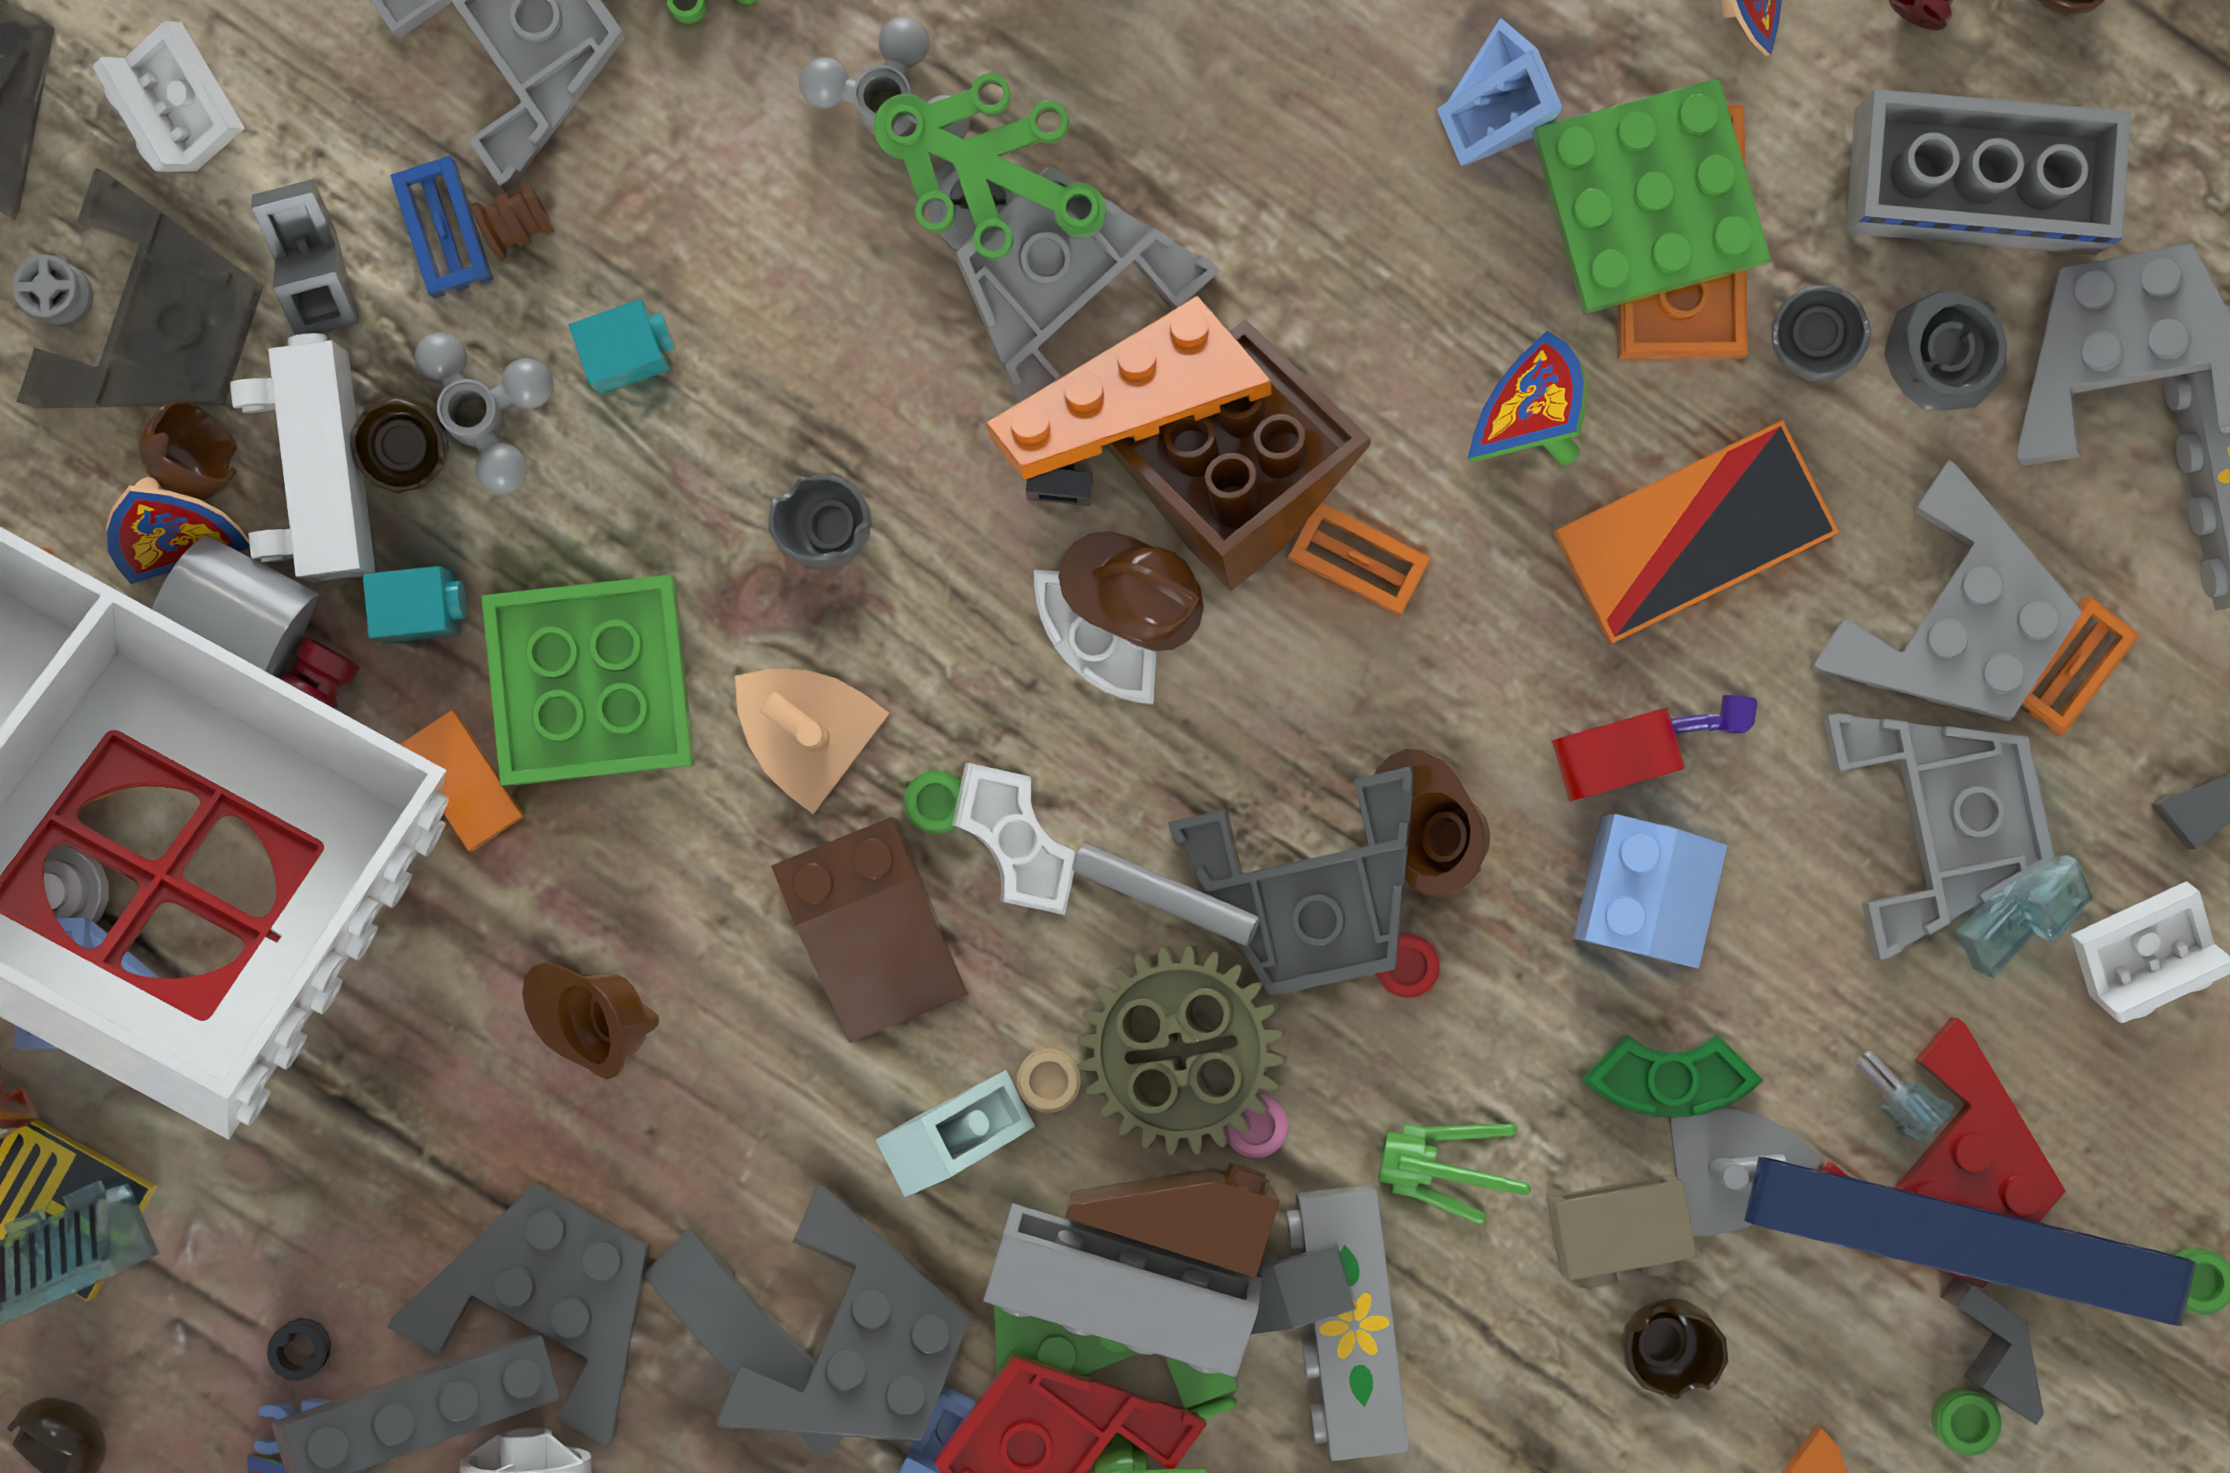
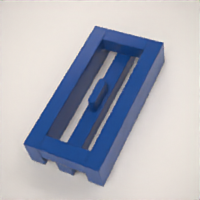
M447 156L390 175L428 294L435 299L446 295L445 292L452 289L460 291L469 288L470 283L477 281L484 283L493 280L456 161L451 156ZM444 176L472 267L465 269L463 267L435 177ZM419 182L422 184L450 274L441 277L411 185Z

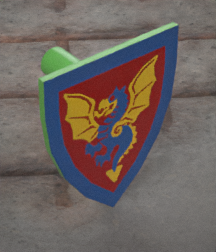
M1546 331L1519 356L1500 379L1484 405L1475 428L1468 454L1470 462L1543 445L1560 465H1568L1576 460L1580 449L1570 437L1580 435L1585 413L1587 383L1582 363L1566 342Z

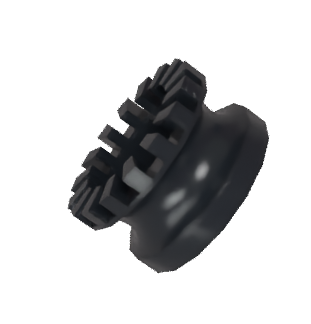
M298 1318L289 1321L273 1334L268 1343L267 1357L270 1366L277 1375L286 1380L300 1381L310 1378L325 1365L330 1356L332 1344L329 1339V1333L322 1327V1324L309 1318ZM295 1333H301L309 1337L315 1347V1353L309 1355L304 1360L303 1366L295 1365L291 1361L289 1362L284 1354L283 1346L288 1345L294 1340Z

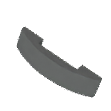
M690 1227L644 1273L648 1281L695 1338L733 1378L738 1368L742 1366L802 1392L815 1360L733 1277L736 1272ZM793 1433L822 1458L844 1437L831 1434Z

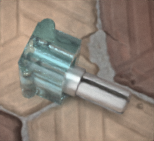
M1866 1051L1862 1054L1868 1063L1859 1057L1856 1060L1855 1066L1883 1094L1886 1102L1880 1108L1897 1124L1895 1126L1896 1134L1915 1141L1925 1140L1952 1114L1953 1105L1950 1102L1938 1099L1925 1085L1910 1081L1904 1083L1902 1080H1899L1873 1051ZM1874 1069L1890 1084V1086L1874 1071Z

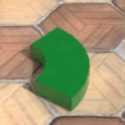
M1627 1034L1623 1035L1580 1079L1592 1092L1620 1108L1642 1115L1665 1118L1691 1117L1722 1109L1740 1100L1764 1081L1718 1035L1711 1036L1694 1049L1668 1053L1648 1049Z

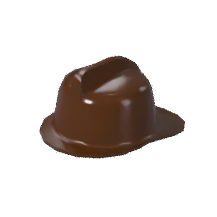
M1106 531L1090 533L1072 544L1062 557L1058 575L1062 596L1071 610L1088 623L1123 638L1136 646L1154 652L1177 648L1189 641L1200 626L1204 609L1201 588L1187 562L1175 552L1160 547L1154 548L1130 536Z
M1405 749L1390 755L1376 769L1375 774L1413 766L1415 781L1405 880L1410 887L1426 896L1446 897L1461 891L1475 878L1476 874L1481 872V864L1486 857L1490 844V831L1487 819L1478 806L1471 801L1458 776L1443 758L1427 750Z
M545 962L532 967L524 978L522 996L525 1012L534 1031L541 1040L560 1056L589 1069L595 1075L604 1079L617 1077L624 1067L625 1058L636 1052L646 1039V1034L654 1030L659 1024L658 1014L643 1004L634 986L625 977L618 974L607 973L582 976L561 965Z

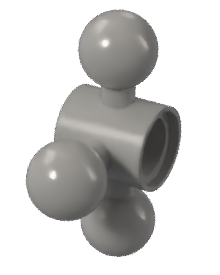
M904 16L896 17L884 25L879 35V49L886 60L885 65H876L866 69L854 81L849 79L846 69L837 60L829 57L815 58L808 62L801 71L799 77L800 91L805 100L817 108H832L842 101L855 104L863 126L875 135L874 119L876 113L868 108L869 100L875 93L882 90H891L897 94H912L905 73L907 68L916 66L926 56L929 48L928 34L923 25L917 20ZM939 95L933 97L927 103L930 104L950 96ZM910 115L899 117L894 124L895 134L900 135L905 132L912 122L917 124L916 119ZM970 117L942 129L963 139L969 129Z
M443 332L427 335L417 345L414 359L418 371L424 378L434 383H442L444 387L437 402V413L441 423L457 441L467 446L477 447L480 454L476 461L475 471L480 484L485 489L496 494H507L515 491L523 484L526 478L527 463L523 454L517 448L509 444L500 443L497 438L504 425L503 409L512 404L523 409H533L543 405L549 399L553 390L551 372L542 362L536 359H518L512 362L504 371L502 384L489 390L484 384L476 380L465 379L462 375L467 357L462 343L456 337ZM471 399L486 402V415L478 425L465 428L456 424V412L462 403Z

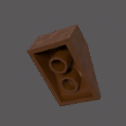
M889 817L771 865L795 927L849 1043L968 995L897 818Z
M1229 1163L1226 1172L1210 1168L1071 1191L1067 1204L1066 1218L1256 1278L1280 1201L1273 1187L1268 1186L1269 1180L1265 1179L1266 1174L1246 1166Z

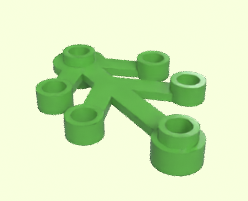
M995 73L983 74L973 82L971 89L930 104L912 94H899L889 98L880 106L875 115V138L888 155L904 160L918 198L915 207L916 218L927 231L932 233L945 232L953 225L956 218V209L953 202L946 194L940 191L929 153L954 164L976 226L973 236L974 245L978 252L988 260L997 261L1008 256L1014 245V237L1008 225L1001 221L987 181L1055 212L1058 225L1071 237L1088 238L1095 235L1103 227L1106 221L1107 209L1101 193L1096 188L1085 183H1074L1065 188L1000 157L1040 141L1052 144L1062 140L1068 132L1069 119L1065 109L1059 103L1054 101L1040 102L1032 109L1030 116L964 140L942 128L980 112L987 116H997L1006 111L1011 102V91L1005 79ZM988 84H995L1003 90L1001 100L991 106L983 104L979 99L980 91ZM1045 112H1056L1061 117L1060 127L1052 133L1040 131L1037 127L1039 117ZM903 115L913 116L917 121L916 130L907 137L898 136L894 132L896 120ZM1079 197L1086 198L1092 204L1091 213L1082 220L1071 218L1067 212L1069 203ZM933 201H941L947 206V215L939 223H930L925 219V208ZM993 228L1000 229L1006 236L1003 247L997 251L986 250L982 245L983 235L986 231Z

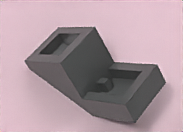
M314 179L253 194L251 209L275 260L273 288L294 334H319L358 324V315L337 232Z
M1337 1243L1285 1259H1281L1279 1254L1261 1260L1257 1277L1262 1278L1259 1309L1251 1334L1294 1329L1356 1310L1357 1303Z
M1953 1277L1940 1298L1992 1333L1964 1377L2017 1414L2037 1425L2043 1417L2044 1411L2027 1322L1974 1285Z

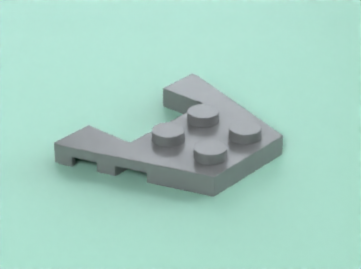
M370 0L398 40L448 5L454 4L520 98L521 103L468 139V142L504 192L514 186L626 38L624 32L601 0Z
M1052 166L1047 167L1039 174L1065 188L1071 184L1078 183ZM1016 195L998 212L1001 221L1008 225L1014 237V245L1008 256L997 261L984 258L974 245V234L954 252L1018 403L1061 378V375L1039 352L1038 347L1131 262L1138 267L1173 309L1186 303L1220 270L1214 263L1202 256H1197L1174 242V239L1155 228L1147 226L1105 198L1103 199L1107 209V216L1103 227L1091 237L1074 238L1060 228L1055 218V212ZM1075 198L1068 205V215L1076 220L1085 219L1091 213L1092 204L1086 198ZM996 228L986 231L982 238L983 247L989 251L999 250L1005 243V233Z
M2193 243L2060 268L2017 449L2018 461L2022 466L2081 457L2075 393L2205 370H2212L2218 427L2222 434L2230 433V313Z
M1948 460L1914 510V513L1968 545L1969 551L1902 652L1896 650L1844 617L1810 669L1818 674L1830 677L1839 676L1863 682L1869 687L1885 691L1894 690L1926 698L1929 702L2009 721L2015 716L2082 611L1961 469Z
M1842 713L1822 716L1834 772L1899 760L1925 878L1926 889L1923 891L1862 903L1874 959L1891 958L1903 951L1902 948L1919 938L1936 932L1951 923V920L1980 903H1986L2056 862L2028 736L1948 726L1922 725L1891 719H1873Z

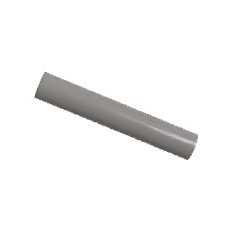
M1084 843L1075 858L1072 869L1075 873L1244 946H1249L1258 928L1259 916L1088 843Z

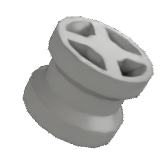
M41 254L30 257L19 266L14 274L12 289L16 302L24 311L50 325L65 327L76 324L87 315L92 306L94 294L89 279L83 272L56 256ZM66 291V293L62 294V296L56 301V305H53V298H55L59 292Z

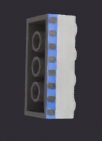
M1874 89L1855 109L1845 233L2097 255L2121 240L2123 236L2131 111Z

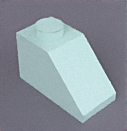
M1007 1070L923 1112L875 1140L904 1197H907L954 1176L1036 1126Z

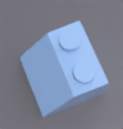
M1618 814L1602 815L1573 939L1699 969L1727 845L1680 829Z

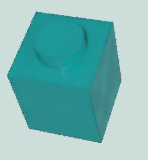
M641 299L568 324L588 383L600 395L671 370L665 352L675 349V345L666 319L662 312L652 315L650 309Z
M441 566L363 574L368 635L370 639L382 643L460 635L459 619H465L467 616V598L462 581H455L454 572Z

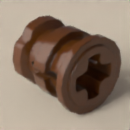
M529 180L521 183L520 191L512 196H509L506 191L495 196L496 203L487 208L478 202L471 204L474 217L484 238L500 261L507 259V248L517 243L522 248L532 243L530 236L542 232L547 236L555 232L551 220Z

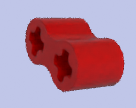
M1668 707L1551 740L1569 802L1686 769Z

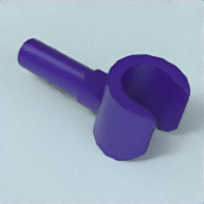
M1723 695L1720 715L1703 714L1671 718L1675 734L1702 730H1719L1734 734L1744 733L1755 723L1757 700L1751 697Z

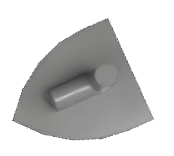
M1722 1108L1697 1116L1669 1118L1676 1177L1684 1182L1694 1237L1718 1235L1753 1225L1744 1221L1759 1156L1817 1169L1823 1161V1158L1796 1133L1764 1116L1735 1108Z

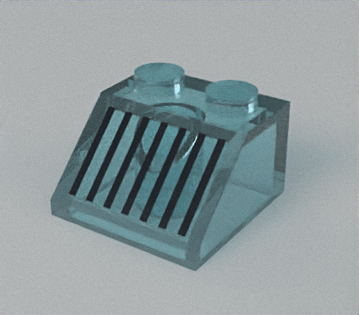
M100 1180L63 1197L68 1208L53 1216L46 1218L41 1208L4 1225L8 1237L0 1240V1326L50 1306L160 1254L129 1184L105 1190Z

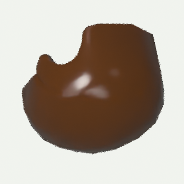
M179 400L164 403L145 425L140 434L138 446L140 460L148 476L154 478L164 490L205 501L223 491L236 474L235 468L229 469L230 460L237 449L234 438L216 418L196 405Z

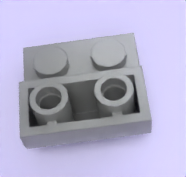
M205 535L196 541L175 564L163 583L152 610L279 678L283 672L288 655L297 648L305 635L319 593Z

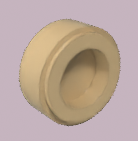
M1052 1047L1041 1048L1029 1054L1022 1062L1017 1075L1018 1091L1024 1102L1031 1108L1044 1113H1054L1068 1107L1077 1097L1081 1085V1073L1073 1057L1061 1049Z

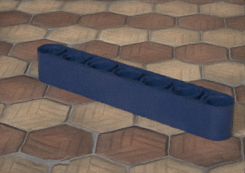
M1761 1156L1758 1157L1744 1221L1771 1230L2175 1326L2183 1325L2196 1267L2195 1261L2173 1254Z

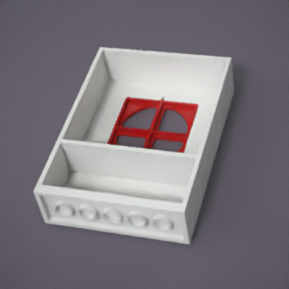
M0 527V1017L229 1140L240 1122L250 1126L260 1114L270 1095V1090L264 1086L276 1067L280 1066L287 1070L298 1056L307 1038V1034L301 1032V1029L313 1011L323 1015L334 1001L343 982L342 979L336 976L347 959L351 957L357 961L360 960L370 946L378 929V926L372 924L382 906L385 904L393 908L403 896L412 877V874L406 870L417 853L428 856L437 844L446 824L440 819L449 802V798L443 795L446 770ZM136 787H165L183 790L194 794L200 801L198 808L169 849L157 860L146 859L83 825L78 820L79 812L96 798L115 791ZM234 816L242 820L261 842L269 857L275 876L276 899L270 912L263 917H254L188 882L183 876V872L218 821L223 817ZM56 846H70L137 883L139 887L137 894L105 939L95 948L87 949L78 945L65 932L51 910L44 887V865L49 853ZM166 902L175 903L240 938L245 945L242 953L233 962L217 970L193 977H146L127 972L121 966V960L156 909Z

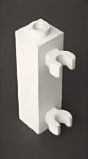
M311 333L289 337L288 346L268 349L272 378H252L230 382L234 408H242L243 413L276 410L290 529L263 530L248 533L251 558H261L262 563L294 558L296 577L312 583L363 577V574L376 573L364 475L356 467L349 440L351 430L357 421L349 353L334 341H327V336L324 334Z

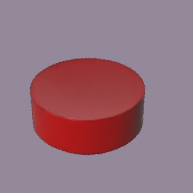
M1400 934L1398 967L1395 970L1376 973V977L1381 986L1393 995L1403 998L1418 997L1429 991L1439 976L1440 961L1438 954L1426 939L1413 934Z

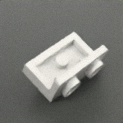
M164 21L125 58L101 57L93 64V69L104 86V92L108 101L119 111L136 140V147L140 155L157 172H197L245 129L182 22Z
M2187 881L2071 934L2089 996L2120 1023L2147 1016L2157 1007L2190 992L2203 990L2214 981L2230 974V956L2214 944L2200 891Z

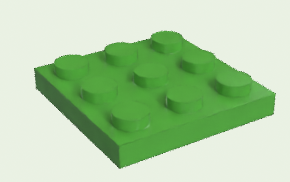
M1719 78L1535 127L1532 136L1583 315L1765 266L1771 261Z
M663 575L481 595L500 786H515L695 766L675 576Z

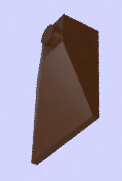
M1246 319L1229 331V333L1271 380V395L1252 402L1249 401L1247 396L1220 405V413L1195 421L1193 415L1159 426V434L1136 442L1133 437H1126L1106 444L1189 550L1230 591L1234 590L1284 548L1371 445L1370 437Z

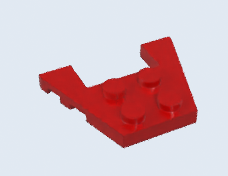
M1951 1017L1917 1056L1915 1061L1964 1103V1106L1894 1188L2040 1222L2066 1190L1968 1027L1959 1018ZM1827 1162L1821 1169L1822 1171L1849 1177L1831 1162ZM1939 1270L1980 1288H1984L1989 1283V1281Z
M1013 1353L936 1455L935 1465L941 1473H1086L1116 1433H1120L1164 1467L1174 1469L1206 1427L1207 1423L1198 1413Z

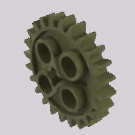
M1196 945L1186 946L1181 962H1176L1170 946H1164L1159 949L1158 966L1156 967L1144 953L1134 956L1137 975L1133 976L1122 967L1115 968L1112 973L1119 989L1116 991L1105 986L1097 987L1094 992L1106 1005L1103 1010L1088 1009L1082 1015L1090 1023L1097 1026L1096 1033L1085 1034L1077 1038V1043L1094 1049V1057L1078 1064L1079 1070L1097 1071L1099 1080L1085 1090L1086 1094L1098 1095L1106 1093L1109 1101L1099 1113L1101 1118L1111 1116L1119 1111L1124 1116L1118 1134L1123 1137L1137 1126L1142 1128V1148L1144 1149L1152 1146L1160 1135L1165 1136L1167 1154L1174 1155L1181 1145L1182 1138H1187L1192 1151L1197 1155L1204 1151L1206 1134H1210L1213 1140L1222 1148L1229 1143L1227 1129L1229 1123L1235 1129L1245 1134L1252 1128L1245 1110L1249 1109L1264 1115L1270 1108L1266 1101L1258 1094L1260 1089L1277 1091L1281 1087L1282 1083L1268 1074L1267 1070L1268 1067L1279 1066L1287 1062V1056L1270 1050V1043L1285 1036L1286 1031L1281 1028H1267L1265 1019L1271 1016L1278 1009L1277 1004L1258 1006L1254 1000L1265 985L1262 981L1253 983L1246 988L1239 983L1244 973V964L1239 963L1227 973L1220 971L1222 964V952L1214 951L1207 958L1205 964H1199ZM1200 995H1209L1216 998L1223 1008V1021L1216 1030H1207L1200 1027L1193 1017V1005ZM1138 1005L1148 1006L1158 1014L1160 1030L1153 1040H1144L1133 1032L1131 1015ZM1178 1033H1181L1184 1043H1195L1230 1035L1235 1036L1238 1040L1237 1046L1233 1048L1200 1051L1187 1058L1186 1066H1183L1180 1056H1169L1140 1063H1130L1127 1060V1054L1131 1051L1164 1048L1177 1041ZM1220 1059L1232 1068L1235 1077L1234 1085L1230 1092L1217 1093L1206 1085L1203 1078V1070L1209 1060ZM1148 1069L1161 1071L1169 1078L1171 1094L1166 1102L1155 1103L1144 1095L1141 1088V1079Z

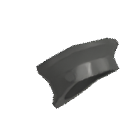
M1937 291L1899 310L1890 328L1884 355L1891 376L1903 394L1922 409L1954 410L1976 408L1994 390L2007 372V341L2003 326L1993 313L1995 311L1994 306L1987 301L1982 303L1960 292Z

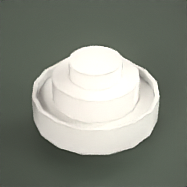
M59 845L51 850L44 865V887L55 917L89 918L96 923L102 917L109 901V882L102 865L93 858L67 845Z

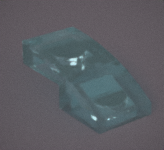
M2066 854L2028 872L1989 899L1956 931L1974 970L1994 979L2032 934L2052 943L2060 937L2093 898L2078 859Z

